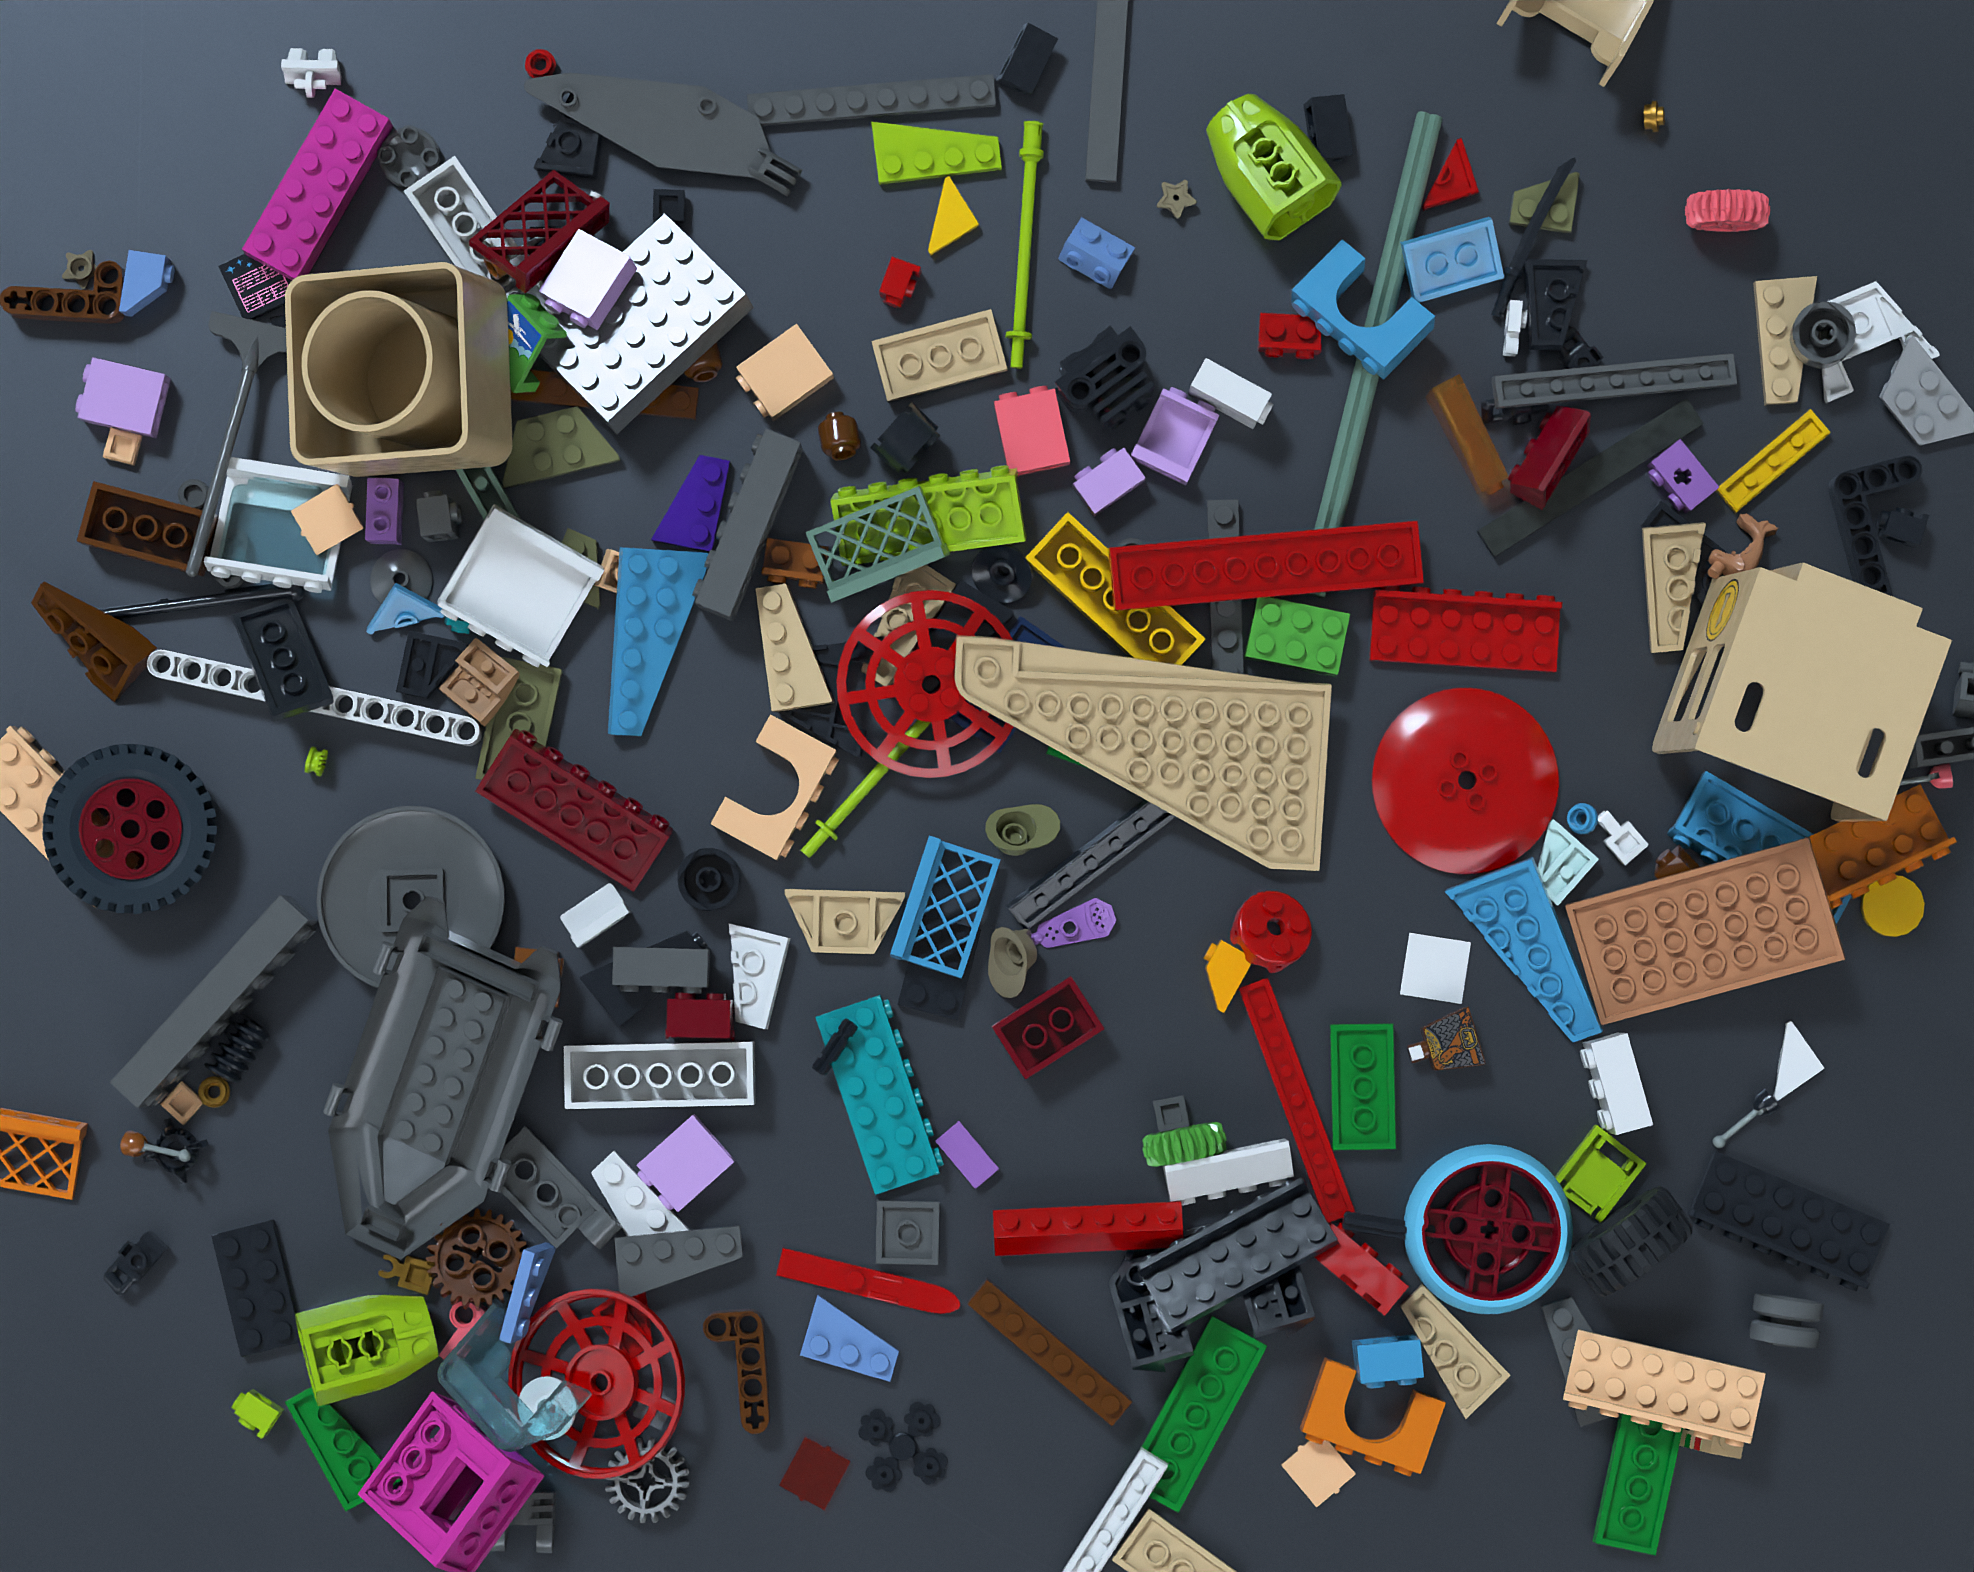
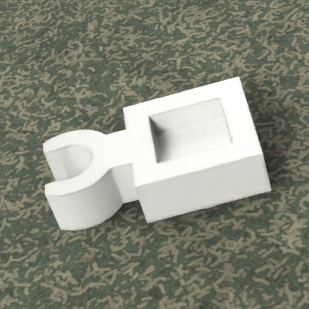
M1510 300L1508 302L1505 318L1503 356L1515 357L1518 354L1520 328L1525 329L1527 322V310H1522L1523 301Z

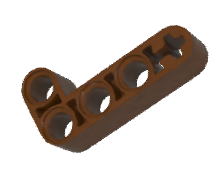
M114 261L101 262L96 267L94 273L93 290L10 286L2 291L0 305L7 313L19 319L118 323L125 317L119 311L125 269ZM111 270H117L118 279L112 284H107L105 282L106 274ZM19 297L26 302H31V306L18 303L15 308L11 303L12 301H17ZM47 297H53L54 306L52 309L43 311L41 307L43 300ZM78 299H84V309L79 313H74L72 310L73 303ZM114 300L116 302L115 311L105 315L103 313L105 303Z
M755 1309L712 1312L703 1323L704 1334L711 1341H735L741 1424L745 1431L751 1434L761 1433L767 1428L771 1417L763 1316ZM744 1316H752L757 1320L758 1327L754 1332H746L741 1327V1319ZM720 1318L724 1320L726 1331L723 1334H715L710 1330L709 1325L712 1319ZM754 1347L759 1351L760 1360L757 1363L752 1364L745 1361L743 1351L746 1348ZM749 1379H757L762 1384V1392L757 1395L749 1394L746 1391L745 1382ZM763 1400L764 1404L759 1403L757 1405L758 1416H764V1419L760 1421L759 1426H754V1422L748 1420L747 1417H750L753 1413V1403ZM746 1401L753 1402L752 1404L746 1405Z

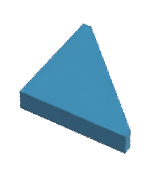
M395 583L367 626L366 632L371 635L375 631L395 627V629L418 624L419 621L426 619L443 618L445 615L440 612L442 608L437 604Z

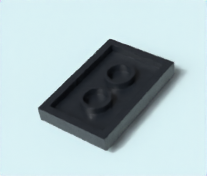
M923 915L922 922L927 932L944 924L942 919ZM958 923L949 925L957 941L970 935L971 927ZM921 926L919 927L916 937L924 934ZM946 927L929 935L937 951L954 943ZM981 929L977 931L962 979L908 962L897 1005L958 1020ZM927 938L914 943L911 952L912 956L921 959L934 954ZM967 941L959 945L963 953ZM956 947L940 955L946 967L958 970L962 958ZM936 957L929 960L931 962L940 964Z

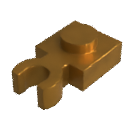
M389 1254L383 1256V1259L392 1262L393 1269L390 1272L379 1270V1276L383 1278L398 1276L400 1279L397 1286L422 1294H429L434 1277H429L427 1271L434 1266L427 1265L426 1260L410 1255L406 1256L404 1263Z

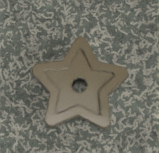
M1183 180L1177 185L1167 182L1161 183L1164 196L1156 206L1157 208L1170 210L1176 219H1180L1185 207L1197 203L1188 194L1187 180ZM1177 195L1179 200L1175 201L1173 196Z
M88 250L82 255L66 253L68 263L62 278L75 279L82 289H86L90 278L94 277L97 267L93 264V251ZM80 266H84L83 271H79Z

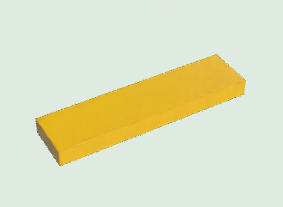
M1811 409L1808 410L1723 482L1715 491L1734 513L1738 512L1831 432Z

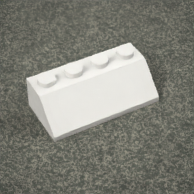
M1286 1139L1225 1150L1218 1155L1163 1166L1169 1200L1171 1202H1181V1206L1196 1203L1195 1197L1207 1195L1208 1200L1227 1196L1226 1190L1238 1188L1239 1193H1246L1257 1190L1256 1184L1269 1182V1187L1282 1185L1287 1181V1178L1294 1177L1289 1141Z

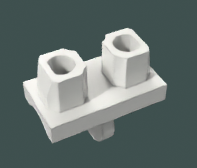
M291 48L288 58L282 59L281 69L284 72L285 84H294L295 89H305L307 98H314L315 90L326 89V85H341L342 76L335 50L321 49L318 53V60H308L306 50Z

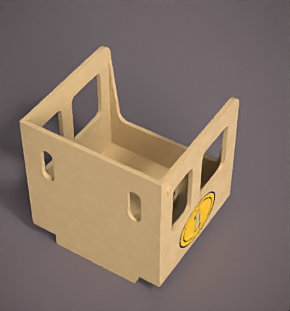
M1806 563L1774 570L1758 567L1712 579L1656 732L1652 751L1657 754L1701 751L1834 802L1831 810V819L1838 822L1887 821L1952 640L1917 627L1923 608ZM1725 647L1702 712L1695 719L1720 649ZM1706 653L1684 716L1680 721H1674L1680 701ZM1752 682H1756L1762 686L1763 696L1751 728L1746 732H1742L1736 728L1735 718L1747 686ZM1878 728L1884 735L1869 777L1863 778L1858 772L1873 730Z

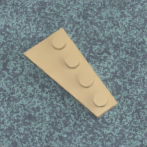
M1704 522L1642 528L1651 653L1683 650L1690 614V603L1695 587L1696 570L1701 554L1702 537L1706 526Z
M787 584L756 588L771 710L779 712L835 703L827 687L821 666H819L814 654L813 646L807 636L789 586Z
M1423 1284L1400 1305L1462 1415L1467 1419L1511 1375Z

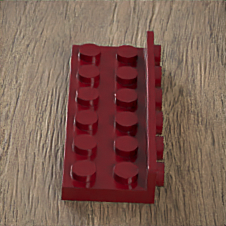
M515 729L475 792L634 892L673 831V828L669 826L670 823L658 814L651 815L643 810V805L631 797L626 799L616 792L617 789L609 782L604 780L599 782L590 776L589 770L580 764L573 765L563 759L564 755L553 747L546 748L541 745L532 733L526 730L519 731Z

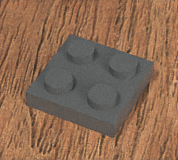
M877 1200L876 1264L938 1265L940 1201Z

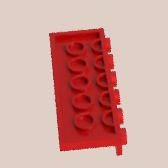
M1400 586L1381 587V590L1373 592L1369 661L1555 673L1557 672L1560 610L1562 609L1563 602H1555V596L1537 595L1536 600H1524V594L1506 593L1505 598H1494L1493 592L1474 591V596H1463L1462 590L1443 589V594H1432L1431 588L1412 587V592L1400 591Z

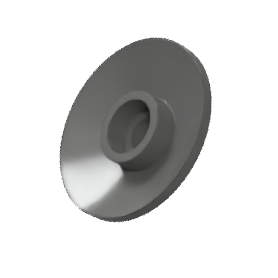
M396 549L385 553L377 560L371 572L370 584L374 596L381 604L394 586L395 576L399 573L405 575V582L401 586L427 599L432 589L433 577L430 566L422 556L411 550Z

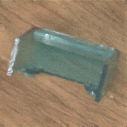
M493 1303L443 1360L438 1368L437 1377L439 1383L497 1448L507 1452H514L559 1433L591 1397L592 1393L587 1389L563 1380L540 1408L533 1413L500 1377L508 1368L511 1360L509 1349L499 1340L507 1309Z

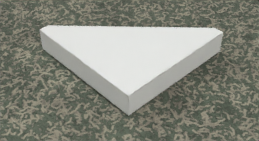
M1792 1021L1785 1023L1786 1028L1773 1095L1775 1101H1779L1824 1069Z

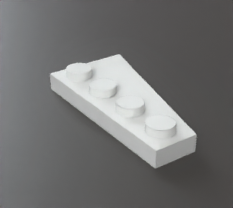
M615 1150L591 1172L617 1220L623 1226L626 1236L690 1230L672 1210L669 1211L661 1203L658 1195L639 1178L637 1173Z

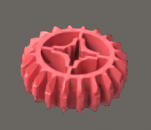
M1717 189L1697 192L1687 198V206H1685L1686 224L1697 230L1715 232L1757 230L1768 224L1770 216L1769 198L1758 191L1752 192L1740 189Z

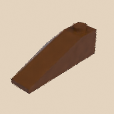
M45 581L40 584L31 602L53 633L61 634L69 644L70 648L67 651L72 658L78 656L88 669L85 673L88 679L113 702H116L147 667L149 655L157 649L134 627Z

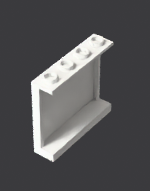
M494 504L437 602L438 606L442 608L440 612L454 621H457L459 617L468 622V628L476 634L484 637L487 633L496 638L495 643L509 652L514 648L523 653L522 659L531 665L539 667L541 663L548 667L550 664L549 659L593 584L600 579L604 569L602 565Z

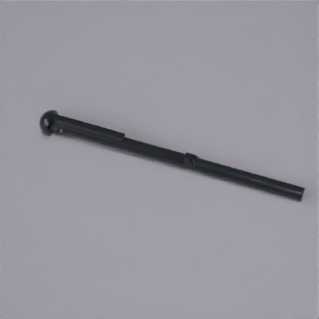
M274 584L226 589L224 590L225 593L173 600L166 598L156 602L99 610L116 619L285 597H292L293 601L297 602L304 597L305 589L303 588L304 586L298 585L283 588Z

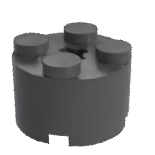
M1817 302L1808 305L1799 313L1791 327L1789 341L1794 354L1804 364L1818 369H1825L1838 364L1847 356L1855 343L1856 327L1854 318L1845 307L1835 302ZM1828 330L1827 338L1829 341L1825 338L1822 341L1817 338L1818 331Z

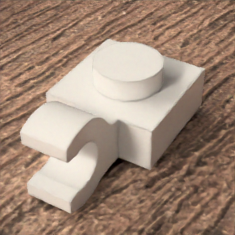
M1603 811L1598 815V824L1610 835L1603 842L1623 865L1629 863L1649 845L1629 821L1620 826L1608 811Z

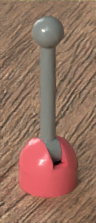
M1950 764L1934 766L1928 776L1902 779L1900 786L1930 782L1938 789L1953 788Z

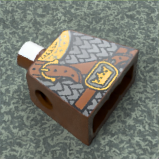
M1469 1007L1459 1008L1421 1027L1423 1041L1407 1045L1412 1063L1429 1059L1432 1070L1435 1071L1486 1064Z

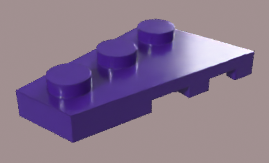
M699 455L651 541L705 552L713 550L731 464L729 460Z

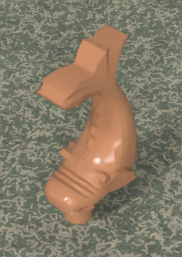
M1747 513L1740 514L1736 523L1753 538V542L1741 554H1736L1735 551L1728 554L1718 549L1713 550L1708 559V562L1711 564L1708 570L1709 576L1717 579L1721 573L1726 576L1757 568L1763 554L1764 538L1775 535L1779 528L1770 524L1768 520L1757 522Z

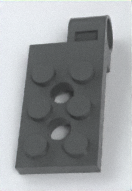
M527 1126L504 1146L500 1157L510 1161L511 1166L501 1192L556 1249L578 1228L598 1249L607 1244L623 1228L607 1208ZM522 1161H527L533 1166L534 1172L529 1179H521L517 1175L516 1168ZM494 1163V1166H493V1169H492V1172H491V1175H490L491 1180L493 1179L495 1170H496L497 1165H498V1164H496V1163ZM543 1184H550L555 1189V1197L550 1202L542 1201L538 1196L539 1187Z

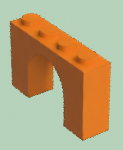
M1324 1357L1300 1426V1430L1306 1433L1305 1439L1321 1445L1324 1440L1335 1443V1450L1348 1455H1352L1353 1451L1365 1454L1364 1460L1382 1466L1383 1461L1395 1465L1394 1471L1407 1476H1412L1413 1472L1421 1474L1446 1402L1440 1398L1413 1389L1403 1419L1392 1434L1381 1439L1362 1438L1350 1430L1344 1413L1345 1403L1356 1370L1353 1367Z

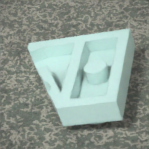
M1554 819L1548 825L1537 868L1551 902L1558 906L1599 859Z

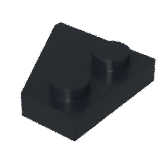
M408 631L396 692L428 699L457 663L455 660L469 644Z

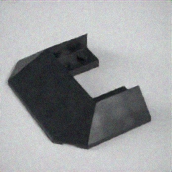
M1202 1226L1183 1231V1238L1187 1239L1196 1234L1197 1230ZM1168 1248L1127 1250L1122 1264L1117 1272L1113 1273L1108 1282L1133 1370L1166 1372L1164 1363L1194 1355L1187 1327L1185 1326L1174 1333L1171 1332L1137 1268V1265L1147 1255L1152 1253L1159 1254ZM1300 1265L1243 1295L1255 1338L1285 1330L1288 1338L1316 1319Z

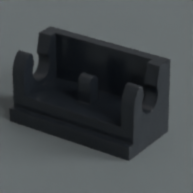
M1030 23L1024 25L996 82L1022 95H1025V93L1031 95L1058 38Z
M1345 95L1310 98L1303 104L1309 140L1327 163L1343 161L1344 158L1353 156Z

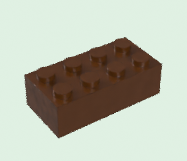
M93 481L77 542L186 572L203 510ZM216 514L214 515L198 576L204 577L206 566L204 558L205 556L210 557L219 517Z

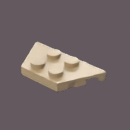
M785 889L786 898L803 931L811 952L875 954L905 899V892Z

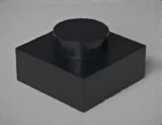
M654 189L653 222H656L662 215L666 214L674 223H684L685 190Z

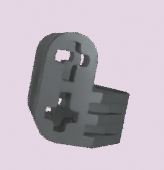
M533 1492L509 1524L537 1525V1553H553L556 1492ZM508 1527L491 1551H506Z

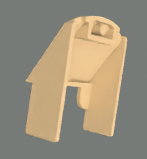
M1510 0L1496 24L1502 27L1512 10L1525 17L1536 16L1538 12L1592 43L1591 52L1597 61L1608 66L1599 82V85L1604 87L1625 56L1654 0Z

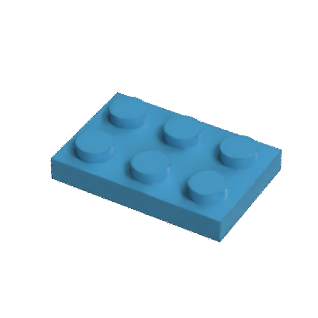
M1490 217L1400 242L1411 295L1419 303L1504 278L1493 221Z

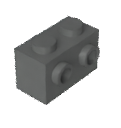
M442 491L423 493L424 498L416 499L422 538L429 543L460 538L458 524H463L460 505H457L448 495L442 494Z

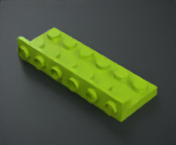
M1008 465L992 467L990 469L991 472L978 473L977 469L965 470L960 472V476L948 477L947 474H936L930 476L929 480L917 482V478H906L899 480V484L887 486L886 482H876L869 484L868 489L856 490V486L839 488L837 490L838 493H834L830 500L833 519L837 520L921 486L943 543L947 544L949 552L1026 541L1017 484L1018 471L1017 468L1009 469ZM916 495L905 498L900 510L915 518L920 509ZM895 502L888 506L896 509L898 502ZM883 508L878 509L872 523L888 529L894 513ZM870 513L861 516V518L868 520ZM922 514L920 520L926 522L924 514ZM898 515L892 531L908 538L914 522ZM851 520L848 522L844 534L860 540L865 524ZM842 524L835 527V530L839 532ZM918 524L912 540L923 545L933 542L934 539L930 529ZM870 527L864 543L880 549L886 533ZM890 536L884 552L895 557L901 555L906 542ZM842 538L838 546L840 556L851 561L857 545ZM910 544L907 552L918 547ZM861 547L855 563L874 562L877 553ZM881 556L880 561L888 560V558Z

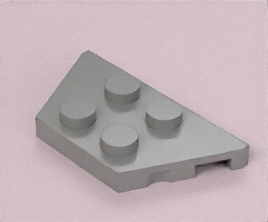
M1909 335L1904 342L1906 345L1899 360L1895 361L1891 370V377L1885 383L1879 398L1917 445L1973 433L1974 412L1913 335Z

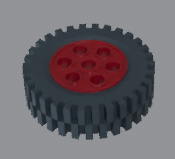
M118 744L92 751L75 761L72 766L63 772V775L56 781L47 799L42 820V837L47 858L61 882L74 895L89 905L91 904L98 909L119 914H141L146 911L158 910L162 906L176 902L177 898L187 894L194 883H198L201 879V874L210 863L209 859L211 853L214 852L216 844L214 839L215 835H217V826L215 825V809L212 807V799L209 792L206 791L203 786L204 783L187 764L161 749L140 744ZM124 788H128L134 793V802L128 807L120 806L116 800L117 793ZM158 800L163 804L164 812L161 817L154 819L148 816L146 807L149 802ZM97 808H104L109 813V821L103 826H96L91 821V814ZM126 820H134L139 826L137 835L132 838H126L121 833V826ZM158 831L165 832L169 839L167 846L160 850L153 848L151 845V837ZM102 839H108L113 843V853L108 857H100L96 853V844ZM131 851H139L143 856V864L137 869H131L126 865V856Z

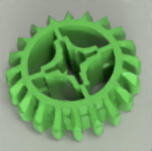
M1209 1122L1146 1135L1143 1138L1142 1149L1147 1165L1157 1167L1221 1154L1227 1149V1139L1221 1123Z

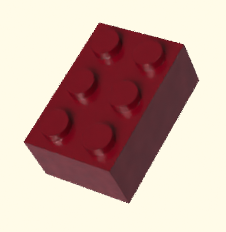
M1071 976L991 1026L1025 1080L1104 1030L1103 1025Z

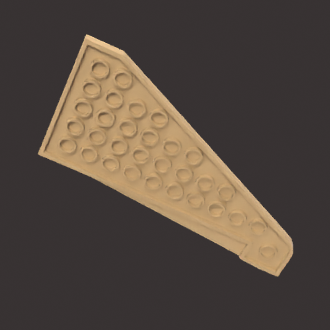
M956 635L954 679L960 694L969 702L1269 869L1319 871L1331 684L1294 682L993 637Z

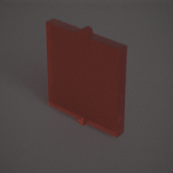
M805 1436L779 1486L799 1496L800 1501L805 1499L825 1510L851 1461L831 1451L830 1446L824 1447Z

